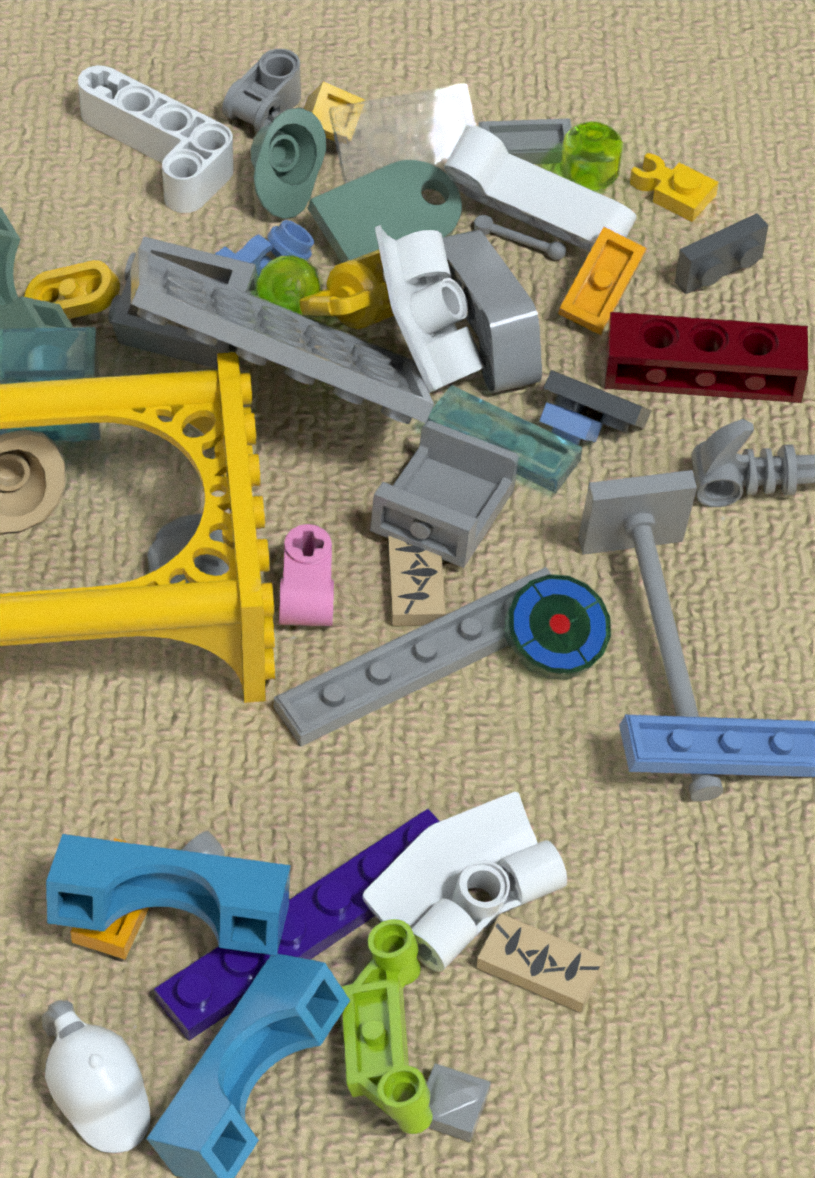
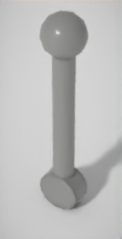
M480 215L475 218L474 230L480 229L484 235L493 233L547 252L553 260H560L565 256L566 248L561 242L550 244L493 224V219L487 215Z

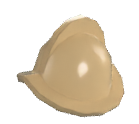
M19 430L0 435V533L25 531L44 522L59 506L66 486L65 461L55 441L42 432Z

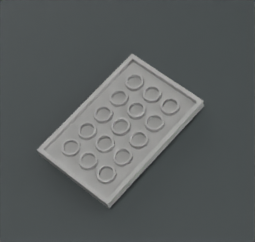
M138 248L131 265V304L139 307L137 314L142 318L166 326L168 321L171 320L189 327L187 334L190 337L208 345L216 346L218 340L236 346L238 347L236 354L252 363L265 365L268 359L286 367L284 373L299 382L313 385L317 379L335 386L333 393L349 402L361 405L363 400L367 399L382 405L381 412L396 421L409 424L411 419L414 418L424 423L427 422L434 403L414 360Z

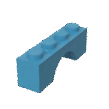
M62 834L46 880L47 924L105 931L118 918L129 912L147 907H172L190 912L206 922L214 932L219 948L277 956L289 907L291 865Z
M282 954L269 957L146 1138L174 1176L182 1178H235L259 1141L247 1125L245 1119L246 1103L253 1087L270 1067L284 1057L303 1049L321 1046L350 1001L325 962Z

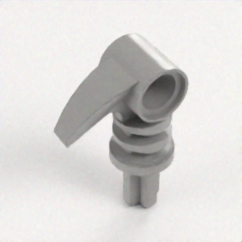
M745 419L732 422L714 432L706 441L698 444L691 453L694 479L697 486V498L700 503L709 507H725L741 498L743 494L742 486H745L747 495L756 494L758 486H763L765 494H773L776 485H781L782 493L785 496L795 495L797 484L815 483V454L796 455L792 444L782 445L777 452V456H772L771 448H762L760 457H754L753 449H744L742 455L738 454L737 452L753 433L754 427L753 423Z

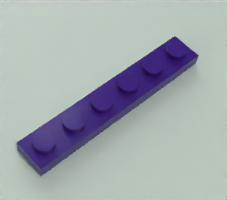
M426 809L289 899V907L277 954L311 960L375 917L376 915L362 899L364 891L424 830L440 822L429 809ZM218 946L154 988L155 1000L188 1041H190L233 1012L271 955L219 948Z

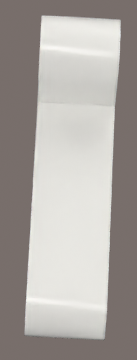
M96 65L88 67L78 76L80 111L83 121L100 132L162 163L164 201L171 210L179 213H190L198 210L230 180L233 175V135L224 124L107 66Z
M468 124L465 126L444 165L450 180L455 183L461 193L589 252L603 227L627 237L637 218L636 214L623 204L509 154L504 143L498 137L475 125Z

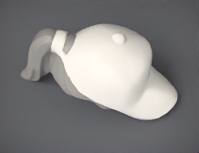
M68 1000L53 1002L48 1005V1011L42 1015V1026L48 1037L55 1036L45 1066V1079L54 1101L79 1135L93 1148L107 1153H121L133 1149L147 1134L150 1126V1107L143 1078L132 1051L124 1039L113 1031L98 1025L82 1022L75 1014L73 1004Z

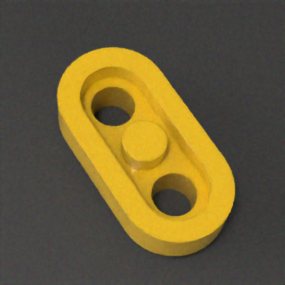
M92 260L38 274L28 284L24 297L60 304L67 318L71 319L107 309L111 305L113 298L119 294L120 280L104 262Z

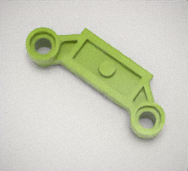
M390 919L376 925L369 934L368 946L373 956L371 961L353 984L341 986L350 999L343 1011L346 1082L352 1097L366 1096L393 1118L402 1131L408 1134H418L426 1130L433 1119L429 1106L430 1090L425 1078L417 1068L409 1066L403 988L405 985L414 982L420 975L421 967L417 959L418 943L408 923L399 919Z

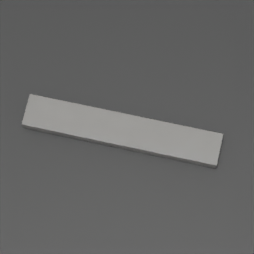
M545 567L275 696L274 709L302 747L519 641L514 630V611L520 596L531 586L534 587L541 598L533 606L529 615V628L532 634L550 626V619L556 614H563L566 617L573 615L575 603L567 595L552 594L546 597L541 595L534 584L555 579Z

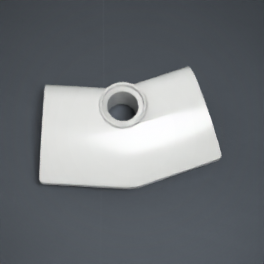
M381 225L375 227L391 308L428 392L431 393L484 368L485 364L468 326L457 330L455 323L467 316L468 302L462 288L456 281L451 279L442 233L435 230H423L395 240L384 232Z
M512 792L428 827L364 891L362 899L381 922L399 919L408 923L418 943L417 959L428 968L441 972L483 928L493 924L501 913L567 886V873L562 858L555 846L547 840L540 843L537 842L518 792ZM481 888L489 893L492 901H478L469 894L468 889Z

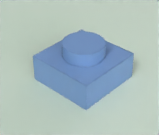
M547 402L539 420L553 427L550 434L551 437L577 447L581 439L596 442L603 423Z

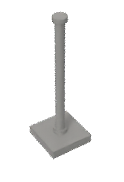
M687 470L591 482L588 486L578 536L582 555L635 548L676 716L699 717L656 545L683 542L697 489L693 471ZM691 774L693 782L689 785V792L692 800L708 801L719 797L723 793L721 779L714 777V774Z

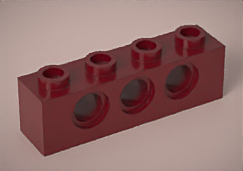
M610 312L606 342L604 389L802 403L809 371L808 326Z

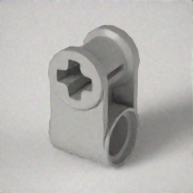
M273 49L264 53L260 60L229 88L223 102V114L232 120L240 118L254 125L255 131L258 132L262 127L272 122L277 115L286 109L295 107L301 100L300 60L298 56L287 49Z

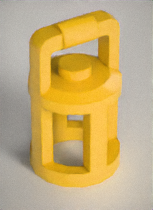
M379 249L337 264L329 273L326 283L327 289L299 300L302 315L336 316L347 327L362 329L394 316L387 285L383 279V266Z

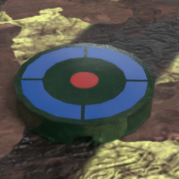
M548 574L530 580L515 594L505 615V638L510 649L513 647L514 652L520 657L518 661L527 670L546 679L568 680L591 669L604 655L611 638L610 615L602 598L588 584L568 575Z

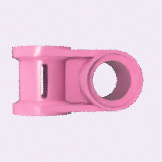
M311 524L299 525L291 529L286 535L284 542L283 578H280L279 625L332 626L334 580L331 579L332 543L328 533L319 526Z

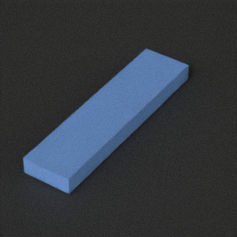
M625 714L619 724L629 772L815 777V721Z

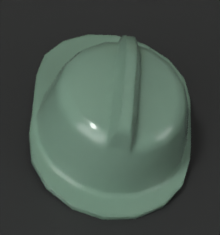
M302 108L286 109L277 115L272 122L262 127L252 141L250 153L251 162L255 169L253 178L256 194L261 205L271 215L281 219L296 217L305 209L311 198L318 172L324 160L326 134L321 122L312 112Z

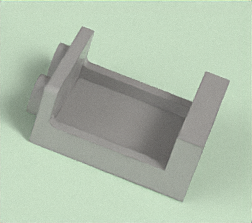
M428 420L421 429L418 450L394 485L382 482L374 493L370 531L387 538L391 536L440 555L443 560L464 568L514 491L519 456L512 451Z

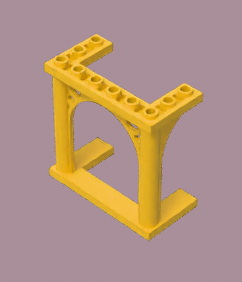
M236 352L217 353V370L0 384V429L81 423H117L144 429L167 440L188 458L200 477L205 496L203 515L194 536L172 560L145 576L105 586L0 593V646L134 636L160 637L183 641L212 652L231 666L242 684L244 703L266 701L265 680L275 679L273 648H275L273 625L274 599L272 583H261L260 572H269L270 565L267 539H257L256 529L265 528L263 496H252V487L261 486L259 455L253 454L252 445H256L254 413H251V407H243V405L252 404L250 373H240L239 359ZM157 416L174 417L172 422H163ZM189 423L204 435L188 437L184 435L183 429ZM215 447L214 459L206 458L202 452L204 450ZM215 491H222L225 493L221 497H215L212 495V493ZM215 530H222L223 542L212 540L210 534ZM200 555H214L222 559L228 565L229 570L222 575H209L200 571L193 561ZM176 575H185L186 579L180 582L170 583Z

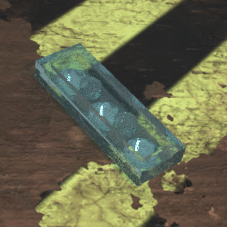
M453 385L448 388L433 407L427 421H433L516 453L519 456L516 474L554 493L558 492L581 461V446Z

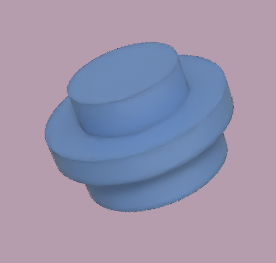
M282 221L280 226L272 227L267 235L269 242L273 244L272 253L287 264H294L295 262L306 263L312 255L313 237L303 227L292 221Z

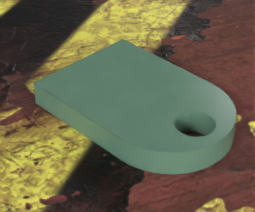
M401 160L310 199L307 209L343 263L379 249L375 227L381 225V228L388 236L395 240L423 230L439 231L442 233V238L452 236L461 216L462 203L458 188L444 171L424 161ZM427 189L436 190L444 197L445 203L440 205L430 204L425 201L421 192Z

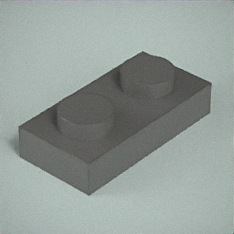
M756 213L681 248L675 283L685 294H688L703 286L713 285L720 278L738 269L754 265L763 258L769 225Z
M553 370L550 371L543 388L557 394L554 404L582 414L585 406L602 412L599 422L626 433L630 424L645 428L652 411Z

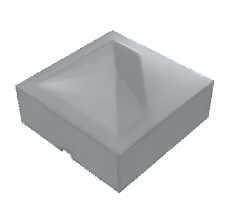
M435 1063L427 1082L430 1090L429 1106L433 1114L432 1122L428 1128L471 1142L489 1095L491 1082Z

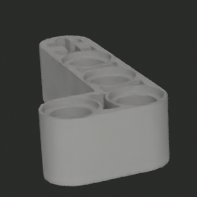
M480 229L443 237L451 279L456 281L462 288L468 302V313L465 318L479 337L480 355L485 364V367L481 370L488 390L491 393L540 382L542 379L540 326L535 305Z

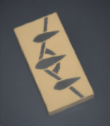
M388 536L392 626L426 625L446 615L442 556Z
M501 913L477 958L476 968L582 1013L605 967L606 957Z

